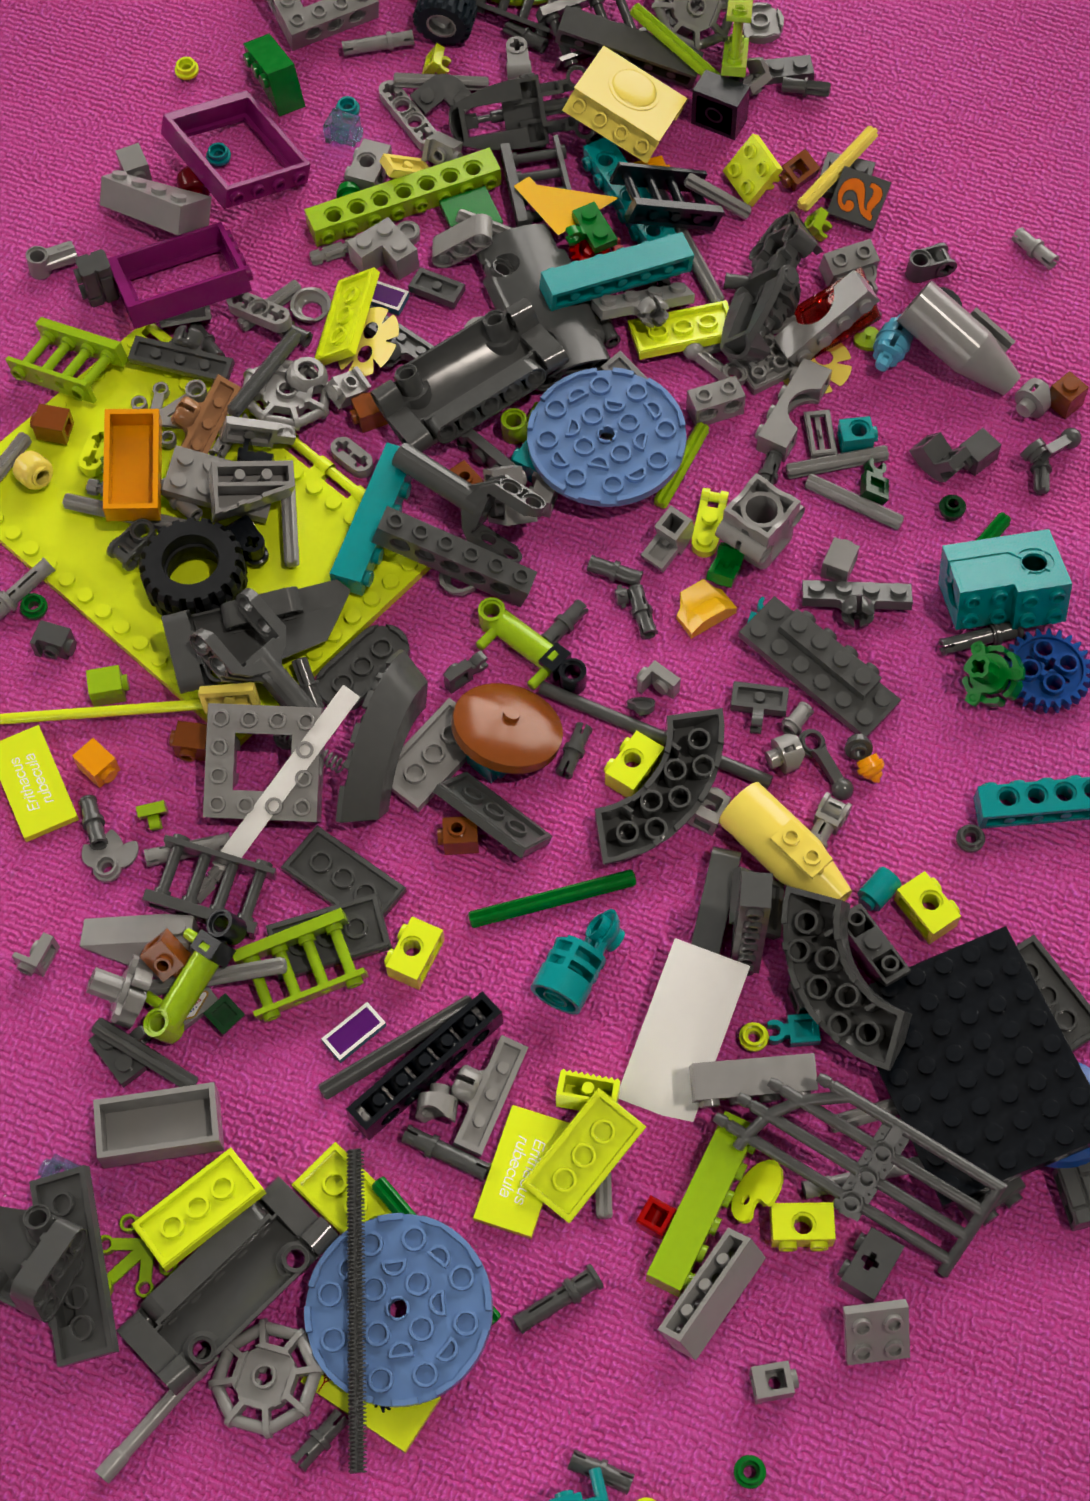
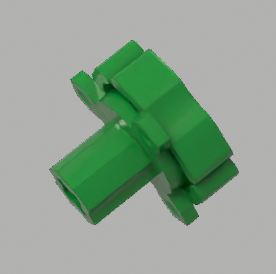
M981 640L970 645L973 655L970 656L963 667L964 671L969 674V677L965 676L962 679L967 692L965 701L974 707L980 702L989 707H1003L1005 705L1004 699L998 696L987 698L986 695L1003 692L1009 685V681H1011L1010 687L1002 695L1010 701L1016 700L1022 691V681L1025 679V667L1021 658L1002 645H989L986 647ZM1000 654L1006 655L1011 659L1012 667L1009 666L1008 662Z

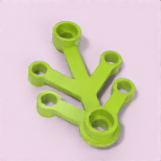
M131 1213L123 1215L119 1222L123 1232L126 1234L135 1233L136 1230L133 1227L125 1228L124 1225L127 1220L133 1219L136 1221L140 1217H136ZM102 1235V1243L106 1240L111 1241V1246L107 1250H103L105 1256L112 1254L114 1251H131L107 1273L110 1296L114 1291V1285L141 1261L139 1281L135 1286V1292L141 1299H145L155 1290V1286L152 1283L154 1264L152 1252L141 1238H112L109 1235ZM159 1263V1270L166 1278L179 1267L176 1264L171 1272H165ZM145 1284H149L150 1291L146 1294H141L140 1288Z

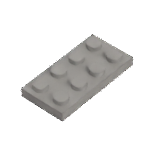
M175 445L161 495L211 509L208 473L211 462L231 460ZM271 503L236 516L248 515L251 520L266 524Z
M448 698L403 746L398 760L391 792L417 812H420L435 796L433 791L436 785L450 779L467 761L466 754L458 746L452 733L451 719L456 702L451 698Z

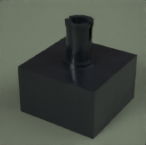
M705 70L693 89L691 124L735 140L747 121L750 86L743 84V77L729 76L727 78Z

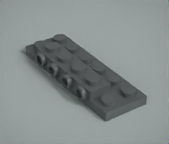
M775 596L738 633V637L855 734H864L869 737L901 701L899 697L880 683L882 677L879 676V669L870 662L867 664L863 663L857 658L858 653L852 646L846 645L844 647L837 641L836 634L829 628H824L823 630L816 624L815 617L809 611L801 612L799 609L792 611Z
M82 1165L30 1181L33 1205L43 1204L47 1206L53 1215L85 1228L88 1233L76 1277L59 1310L48 1322L52 1330L57 1367L64 1368L119 1352L90 1166Z

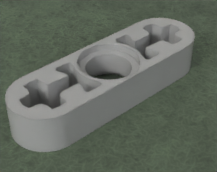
M247 292L226 299L229 310L233 315L273 332L282 333L289 330L292 326V319L287 308ZM256 309H266L261 314H253Z

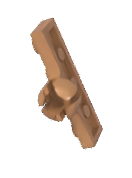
M218 374L203 402H197L188 396H184L175 408V413L171 417L172 424L185 432V438L181 447L208 454L224 423L225 417L228 415L227 406L240 391V386Z

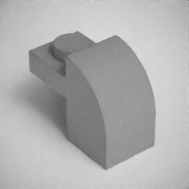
M671 505L654 526L657 534L641 554L642 559L663 573L677 554L681 555L694 531L692 519Z

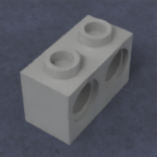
M733 376L687 390L686 410L694 427L698 422L709 425L744 414L746 395L737 376Z

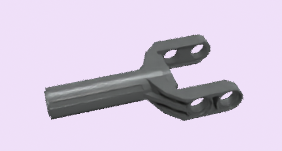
M404 443L398 448L394 454L392 465L461 509L462 530L467 541L520 564L522 554L518 547L483 525V523L486 522L496 498L523 516L539 517L546 505L545 500L507 474L490 477L485 482L471 484L408 443ZM506 555H510L514 559L508 558Z
M251 588L244 589L237 595L236 601L241 614L266 643L242 664L237 661L213 632L199 628L190 635L189 641L193 649L222 682L235 684L247 682L261 683L280 706L317 707L282 666V655L286 647V626L255 590Z

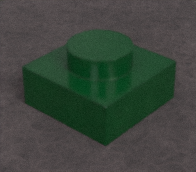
M226 993L203 1013L223 1035L246 1016Z

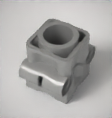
M756 473L741 493L724 509L723 520L717 527L715 536L724 541V543L739 550V552L745 555L744 559L759 569H766L791 541L793 529L802 518L805 507L800 504V500L779 490L767 479Z

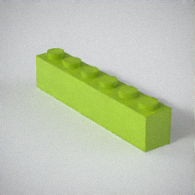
M727 1111L724 1112V1115L729 1117V1120H734L745 1128L751 1124ZM717 1126L646 1274V1282L677 1297H680L683 1289L687 1288L696 1275L692 1273L696 1262L702 1264L709 1249V1246L705 1245L709 1234L716 1235L722 1222L718 1215L722 1207L728 1209L735 1194L731 1190L735 1180L741 1182L748 1166L743 1162L748 1153L753 1155L756 1148L749 1144L743 1151L737 1150L732 1145L737 1137L726 1131V1128Z

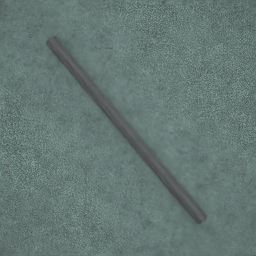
M361 1148L347 1151V1157H349L347 1159V1184H349L347 1186L349 1188L347 1190V1223H349L347 1225L349 1227L347 1229L349 1231L347 1233L349 1235L347 1237L349 1239L347 1241V1251H349L347 1253L349 1255L347 1257L349 1259L347 1261L349 1263L347 1265L349 1267L347 1269L349 1271L347 1273L349 1275L347 1277L349 1279L347 1281L349 1283L347 1285L349 1287L347 1289L349 1291L347 1293L349 1295L347 1297L349 1299L347 1301L349 1303L347 1305L349 1307L347 1309L349 1311L347 1313L349 1315L347 1317L349 1319L347 1321L349 1323L347 1326L349 1327L347 1330L349 1331L348 1426H350L348 1428L350 1430L348 1433L350 1435L348 1437L350 1439L348 1441L350 1443L348 1445L350 1447L348 1450L350 1451L348 1454L350 1456L348 1458L350 1460L348 1462L350 1470L348 1472L350 1474L367 1472L364 1470L367 1466H363L367 1464V1462H363V1460H367V1458L363 1457L367 1455L363 1453L367 1451L363 1449L367 1447V1445H363V1443H367V1441H363V1439L367 1438L363 1436L367 1434L363 1432L367 1430L363 1428L367 1426L363 1424V1422H367V1420H363V1418H367L363 1414L367 1412L363 1411L366 1409L363 1407L366 1405V1403H363V1401H366V1399H363V1397H366V1395H363V1393H366V1391H363V1389H366L363 1386L366 1384L363 1382L366 1380L363 1378L366 1376L363 1374V1372H366L363 1370V1368H366V1366H363V1364H366V1362H363V1360H366V1358H363V1356H366V1354H363V1352H366V1350H363L366 1347L363 1345L366 1343L363 1340L366 1338L362 1336L366 1334L362 1332L366 1330L362 1328L366 1326L362 1324L366 1322L362 1320L366 1318L362 1317V1315L366 1314L362 1313V1311L366 1310L362 1309V1307L366 1306L362 1305V1303L366 1302L362 1301V1299L366 1298L362 1297V1295L366 1294L362 1293V1291H365V1289H362V1287H365V1285H362V1283H365V1281H362V1279H365V1277H362V1275H365V1273H362V1271H365V1269H362V1267H365V1265H362V1263H365V1261H362V1259H365V1257H362V1255H365L362 1253V1251H365L362 1249V1247H365L362 1245V1243H365L362 1241V1239H365L362 1237V1235H365L362 1233L365 1231L362 1229L365 1227L362 1225L365 1223L362 1221L365 1220V1218H362L365 1214L361 1212H365V1210L361 1208H365V1206H361V1204L365 1203L361 1202V1200L365 1199L361 1198V1196L365 1195L361 1194V1192L365 1191L361 1189L365 1187L361 1185L365 1183L361 1181H365V1179L361 1177L365 1176L361 1175V1173L365 1172L361 1171V1169H364L361 1167V1165H364L361 1163L364 1161L361 1159L364 1158L361 1155L364 1154V1152H361Z

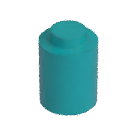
M879 867L857 892L858 902L867 911L879 912L896 893L897 889L902 886L900 879L889 869Z

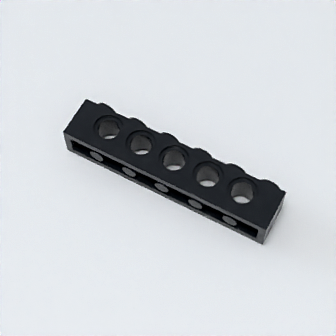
M483 991L479 993L348 1106L346 1111L350 1121L368 1140L373 1138L418 1098L419 1093L427 1091L431 1083H436L503 1024L502 1011Z

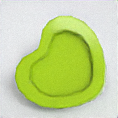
M870 326L865 328L863 332L855 334L853 339L855 346L864 351H874L873 345L879 331L875 327Z

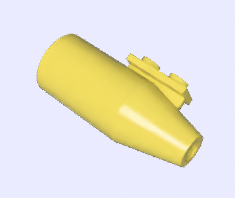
M759 782L752 783L743 789L725 808L720 816L719 824L770 873H773V876L779 882L790 887L843 901L850 897L852 893L851 888L822 842Z

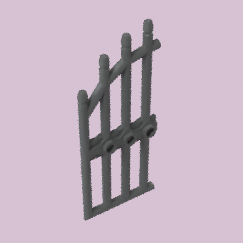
M823 1073L819 1074L816 1081L822 1087L830 1089V1092L801 1094L790 1086L784 1085L780 1080L771 1077L767 1086L772 1091L780 1093L787 1100L770 1108L756 1100H752V1097L740 1092L736 1101L744 1108H749V1111L758 1116L747 1128L734 1120H729V1117L724 1114L716 1113L713 1121L737 1137L732 1144L737 1150L743 1151L749 1144L834 1196V1208L839 1210L838 1212L858 1222L863 1214L941 1262L942 1264L937 1271L944 1277L950 1275L1008 1186L838 1081H833L830 1076ZM850 1103L882 1124L874 1137L821 1105ZM802 1108L866 1147V1150L859 1161L856 1162L784 1118L783 1115ZM770 1123L849 1171L850 1175L841 1187L757 1134ZM909 1140L990 1188L981 1203L901 1155ZM893 1165L974 1213L966 1227H962L887 1181L885 1178ZM880 1190L958 1238L949 1252L945 1251L870 1205L869 1203L876 1192Z

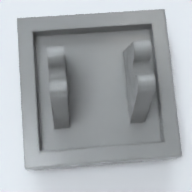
M906 1299L843 1306L845 1359L847 1365L910 1358L909 1306Z

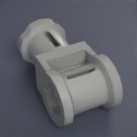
M829 792L825 793L816 810L813 820L814 825L811 829V832L822 842L826 849L828 847L827 841L831 834H837L839 828L844 825L853 806L851 803L845 804L831 797Z

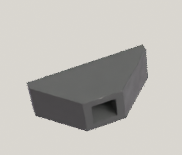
M859 903L850 908L848 915L850 950L852 957L866 976L887 987L911 973V969L862 904Z

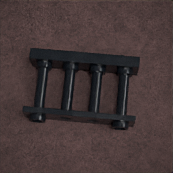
M618 162L609 180L610 184L623 185L628 191L631 203L624 218L630 224L715 231L725 213L721 205L707 204L703 196L684 185L689 173H693L705 180L707 172L704 170ZM637 187L647 188L652 199L641 198ZM659 189L669 190L673 201L663 200ZM681 191L691 192L695 203L685 202Z

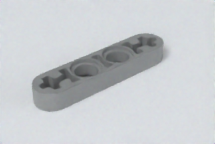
M393 80L382 82L379 86L381 102L418 149L423 151L425 144L423 133L427 138L437 131L402 88L394 87ZM401 105L409 107L406 111H398L396 109ZM412 121H419L421 125L418 127H411L409 126V123Z

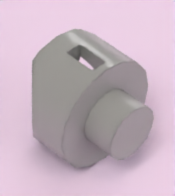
M1032 378L1023 384L1015 393L1017 412L1025 418L1030 416L1040 418L1051 407L1049 385L1038 378Z
M784 734L771 739L772 749L765 752V758L771 769L779 767L784 774L799 769L804 759L805 751L798 736Z
M431 1083L428 1092L419 1093L415 1118L420 1122L426 1123L438 1117H447L455 1123L458 1099L449 1094L450 1086L442 1083Z

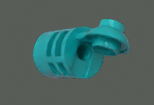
M609 909L595 916L586 929L585 941L570 935L568 937H556L553 948L549 950L546 961L542 963L530 986L532 993L541 1001L559 1011L573 1015L579 1014L592 991L593 984L599 978L600 970L606 964L604 953L606 950L612 952L617 949L624 939L625 931L620 928L617 912L614 909Z

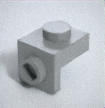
M763 57L747 59V67L750 74L744 78L743 84L750 86L749 96L760 93L762 87L773 79L769 72L768 64Z

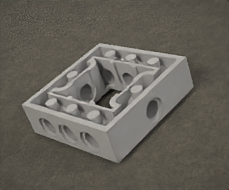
M266 0L292 51L379 18L378 0H321L306 7H303L300 0Z
M208 703L203 817L244 819L253 810L255 803L264 793V791L233 790L239 780V773H236L237 751H240V740L235 736L236 733L292 735L291 755L296 749L299 757L309 758L313 754V746L311 743L302 740L325 709L318 707ZM303 744H307L310 747V753L305 756L299 750ZM325 745L307 770H300L296 773V785L283 802L276 797L269 798L266 801V811L269 814H273L270 820L321 822ZM301 773H304V774L302 775V777H301V778L299 779V781H298V776H299ZM272 800L279 803V808L275 812H272L268 807Z

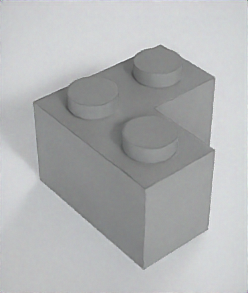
M389 217L347 241L350 261L360 272L373 267L377 269L385 264L394 276L400 280L419 269L417 248Z
M508 465L483 469L484 482L490 477L507 474L526 486L527 478L522 466ZM496 498L488 515V522L511 526L537 522V517L523 516Z

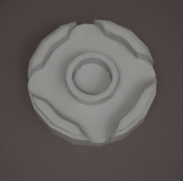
M753 3L751 23H743L742 35H744V38H749V42L754 44H766L779 38L783 32L784 16L778 8L774 9L768 3Z

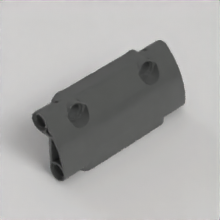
M546 224L523 225L492 236V244L476 253V256L485 274L483 285L487 289L495 309L504 312V309L526 297L532 304L539 323L562 345L569 358L568 363L548 374L545 382L537 390L545 392L554 383L561 380L563 375H570L591 368H597V371L602 370L601 366L610 359V356L604 345V330L596 313L591 309L590 300L550 311L539 289L542 271L571 263L567 252L557 247Z
M523 297L504 309V312L502 310L488 312L485 316L410 362L400 366L395 371L394 382L390 379L370 391V394L402 444L408 443L423 453L439 442L443 444L452 442L539 388L545 382L546 376L568 363L569 358L562 345L539 323L536 312L529 300Z
M279 1176L264 1189L267 1193L204 1242L140 1304V1308L116 1330L176 1396L205 1367L211 1364L301 1274L306 1272L308 1267L339 1237L331 1225L322 1217H318ZM293 1252L301 1253L305 1258L304 1264L299 1268L290 1267L287 1263L289 1254ZM207 1342L211 1346V1354L206 1359H197L193 1353L196 1344Z

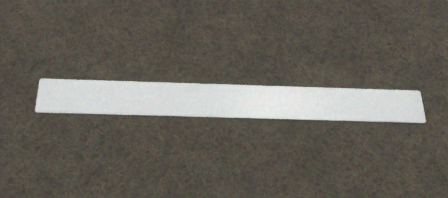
M345 685L340 688L302 740L312 744L313 754L309 758H301L297 755L295 749L255 803L253 810L247 814L221 849V852L240 858L243 857L273 816V814H269L265 809L266 801L272 797L280 799L281 802L285 800L296 785V773L300 770L308 769L360 698ZM303 744L299 749L300 753L304 756L310 753V747L307 744ZM301 773V774L298 776V781H299V779L302 777V775H303L304 773ZM272 800L268 807L272 812H275L279 808V803ZM212 862V864L217 865L220 870L225 872L226 865Z

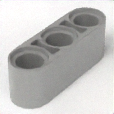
M476 214L436 235L432 240V264L438 268H448L489 247L492 244V218L487 214Z

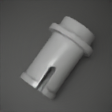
M799 702L790 716L782 720V731L785 734L799 735L802 732V726L814 714L812 707L806 702Z

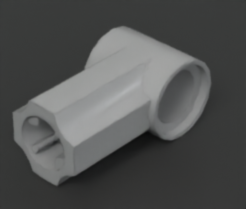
M72 241L49 248L33 246L26 251L29 273L38 280L49 277L52 270L76 263L75 260L78 257Z

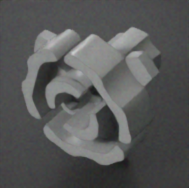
M134 954L122 976L95 967L86 988V993L108 1000L111 1003L110 1010L112 1014L110 1021L128 1029L133 1026L142 1010L153 978L152 970L148 966L138 963L139 956Z

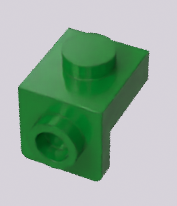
M721 542L718 546L716 558L707 572L706 580L712 581L719 586L732 588L741 571L745 555L727 543Z

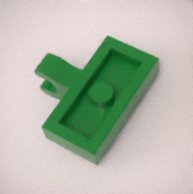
M595 202L572 211V218L577 225H571L565 229L568 234L565 239L569 246L576 245L586 239L594 254L617 245L618 238Z

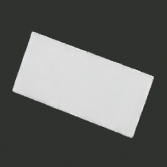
M674 939L622 1079L619 1094L620 1100L662 1116L694 1122L699 1102L692 1103L689 1066L692 1063L716 1061L747 977L749 965L682 940Z

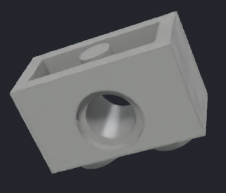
M363 138L360 147H356L351 166H347L344 179L356 183L360 190L384 183L387 174L379 161L383 153L392 154L391 145Z

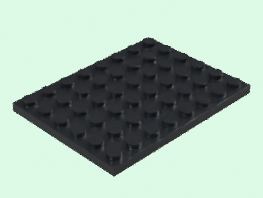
M1006 926L909 967L911 973L887 987L878 982L869 984L871 989L889 1004L912 1013L905 1043L891 1070L888 1071L876 1066L902 1121L1004 1183L1090 1148V1084ZM911 1141L924 1169L971 1198L990 1190V1188ZM935 1190L943 1209L957 1204Z

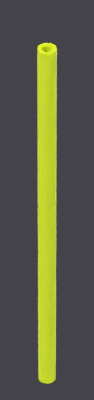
M200 699L3 713L0 714V725L203 710Z

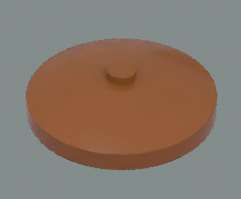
M489 683L470 689L457 701L451 719L454 739L462 751L480 765L502 773L525 774L544 768L556 757L563 739L562 723L551 705L532 691L511 684Z

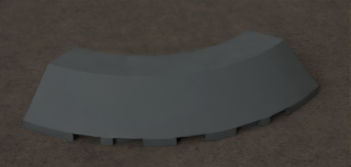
M399 649L386 661L387 670L385 673L379 672L377 674L373 689L369 690L365 697L362 708L366 711L360 723H355L350 742L355 745L349 751L343 767L347 768L348 775L345 786L340 785L336 822L378 820L389 811L394 775L404 742L413 723L426 708L428 681L405 650Z
M723 708L667 716L666 746L662 760L652 776L631 797L628 796L617 803L605 807L595 808V823L603 865L621 862L657 847L672 837L697 812L715 781L721 763L725 726Z
M786 885L781 924L783 925L782 947L785 951L791 982L804 1003L806 1010L813 1020L837 1044L867 1063L890 1071L905 1043L912 1013L903 1011L882 999L871 989L858 971L848 940V915L851 904L843 900Z

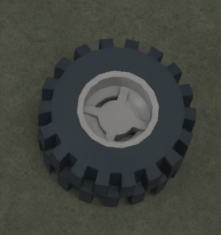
M418 0L413 13L414 26H417L416 30L422 33L424 38L432 40L431 42L435 44L440 43L444 46L446 44L450 46H456V43L462 44L464 40L467 41L472 31L478 10L477 5H475L476 0Z

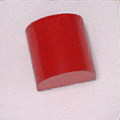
M650 1195L635 1224L648 1235L662 1239L677 1209Z

